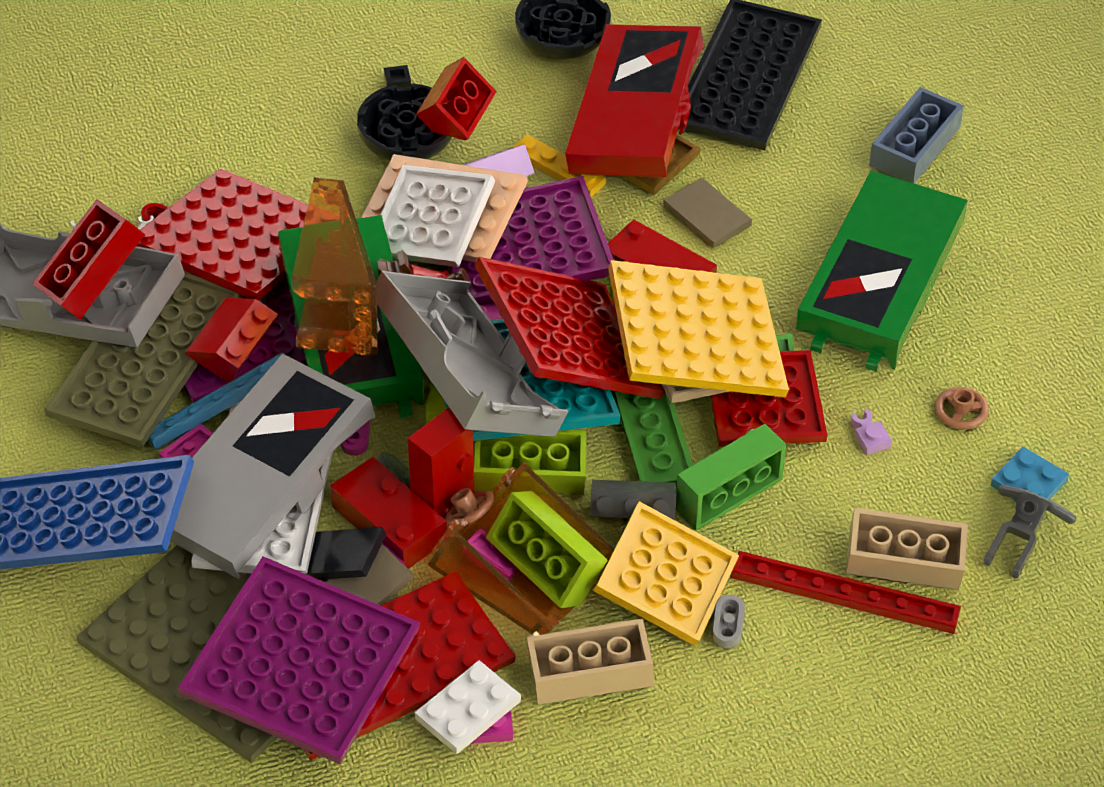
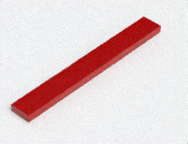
M743 551L738 552L739 557L731 572V578L951 634L955 633L961 611V606Z

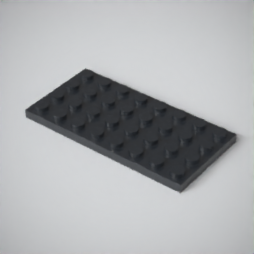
M730 0L688 85L691 108L687 126L684 130L766 150L819 33L822 19L743 0Z

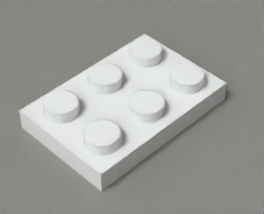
M479 660L415 712V719L455 754H458L521 702V694Z

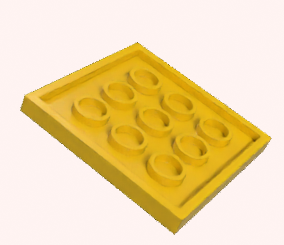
M638 502L594 592L696 646L701 639L739 555L651 507Z

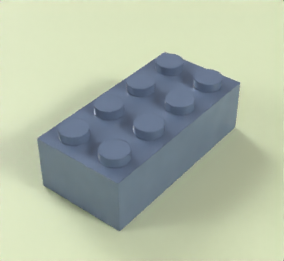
M920 87L872 143L869 166L898 179L915 183L960 129L964 105Z

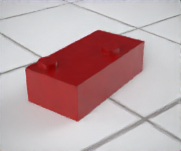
M96 199L32 284L81 320L145 234L127 219Z
M635 219L608 242L614 261L717 273V264Z
M448 407L408 437L410 489L443 518H445L446 513L453 506L451 497L455 493L465 488H470L472 493H475L473 430L464 429Z
M371 457L330 485L332 507L356 529L383 527L387 533L383 543L404 561L407 569L447 542L446 520L374 457Z

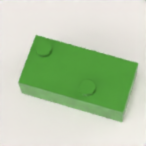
M766 424L749 430L741 438L677 474L675 510L697 531L783 480L786 443Z

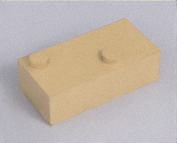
M854 508L849 532L846 573L959 590L965 572L968 524Z
M643 619L527 637L529 660L538 704L654 686L653 662Z

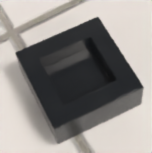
M408 65L383 68L386 87L395 84L397 88L411 87Z

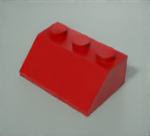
M462 57L443 69L416 115L432 132L466 141L470 138L497 91L465 57Z
M225 298L185 354L229 383L235 378L266 335L278 314L256 299Z

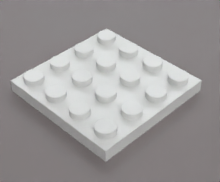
M402 165L381 212L392 258L398 259L397 252L403 250L409 261L459 267L494 186L495 179L493 176Z

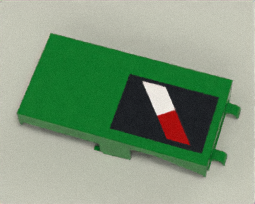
M871 170L798 308L796 329L815 335L810 350L821 354L825 342L831 340L870 353L866 361V369L876 372L880 360L886 358L891 368L895 370L899 354L918 313L921 314L965 220L968 200Z
M382 215L278 231L279 250L281 251L295 313L296 333L301 354H305L307 366L370 398L372 406L397 402L400 418L412 416L409 400H414L418 404L424 405L423 375L420 364L371 295L379 278L377 270L378 258L393 262Z

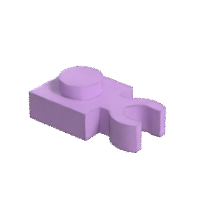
M868 409L864 410V419L857 418L855 413L851 415V425L855 428V437L866 455L891 448L892 440L880 421L872 423V413Z

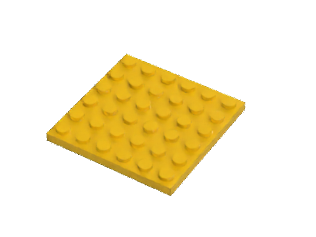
M611 260L608 270L629 381L786 397L789 388L762 278Z

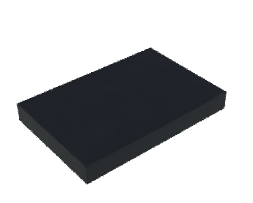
M383 527L316 532L307 575L318 580L367 577L387 533Z

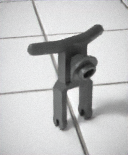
M1000 485L998 487L1000 495L1018 499L1015 507L1016 512L1011 521L1003 523L985 555L983 564L989 566L1006 534H1014L1028 540L1012 573V577L1018 579L1036 545L1037 538L1035 533L1046 511H1049L1068 524L1075 523L1076 516L1054 501L1026 489Z

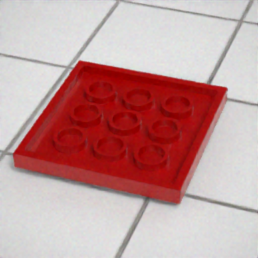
M811 350L780 351L789 388L786 397L731 391L710 395L718 447L729 445L744 436L749 430L756 429L763 424H766L786 444L827 441L828 434Z

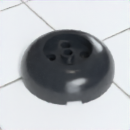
M521 0L516 8L515 24L521 40L532 51L552 59H574L587 55L599 47L606 24H611V12L606 2L603 3L601 0Z
M411 83V87L397 88L395 84L379 89L369 95L363 101L357 113L358 132L364 144L373 153L391 161L394 154L429 159L441 152L449 144L452 137L432 132L416 115L432 87Z

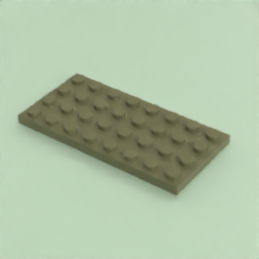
M185 273L183 279L138 347L92 341L45 407L46 416L142 448L199 364L187 356L185 352L225 298H243V296L203 278Z

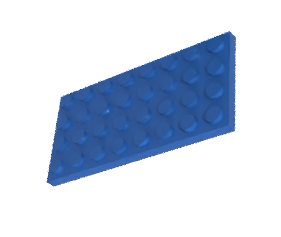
M190 455L0 478V570L167 552L194 465L193 459Z

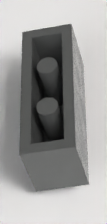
M592 479L590 516L630 518L638 502H641L675 520L676 483Z

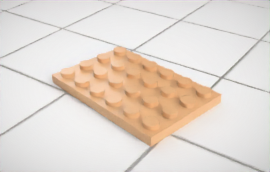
M394 154L361 218L381 215L402 165L492 175L495 179L494 186L462 260L476 262L479 257L491 259L528 182L526 176Z

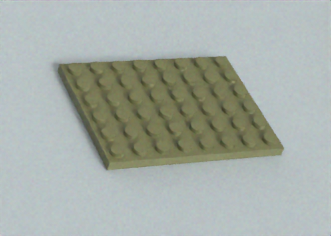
M176 545L77 636L78 644L252 763L277 738L276 736L178 694V687L251 573L239 572L240 578L238 579L221 570L192 568L193 553Z

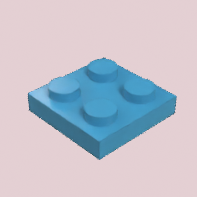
M1022 447L992 478L991 486L997 490L1000 485L1022 488L1050 500L1068 481L1069 473L1027 448Z

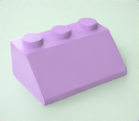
M525 144L463 164L523 174L526 178L528 175L534 174Z

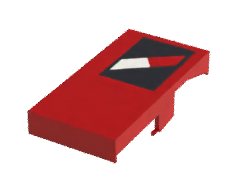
M606 24L565 152L569 174L642 177L668 176L667 167L679 124V135H682L684 129H686L691 104L688 82L692 68L701 50L704 49L701 26Z

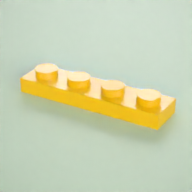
M528 134L513 146L525 144L532 166L558 181L583 176L590 197L606 185V177L603 175L569 174L565 154Z

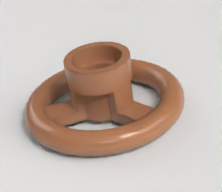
M952 387L939 394L935 401V412L943 423L952 428L972 429L981 425L986 420L989 414V406L986 399L979 392L967 387ZM945 400L953 406L955 412L953 418L947 416L943 410ZM971 411H981L977 418L971 421H961L963 415Z
M465 488L455 493L451 497L453 506L444 518L447 527L461 528L481 518L492 507L495 499L494 495L489 491L472 493L470 488ZM484 500H486V501L484 502V504H483L480 508H478V506H479ZM460 516H466V517L461 518V519H458V520H453L454 518H457V517H460Z

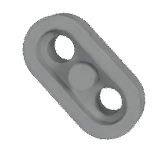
M735 595L722 596L716 603L712 637L714 642L723 648L737 646L742 637L745 604L741 598Z

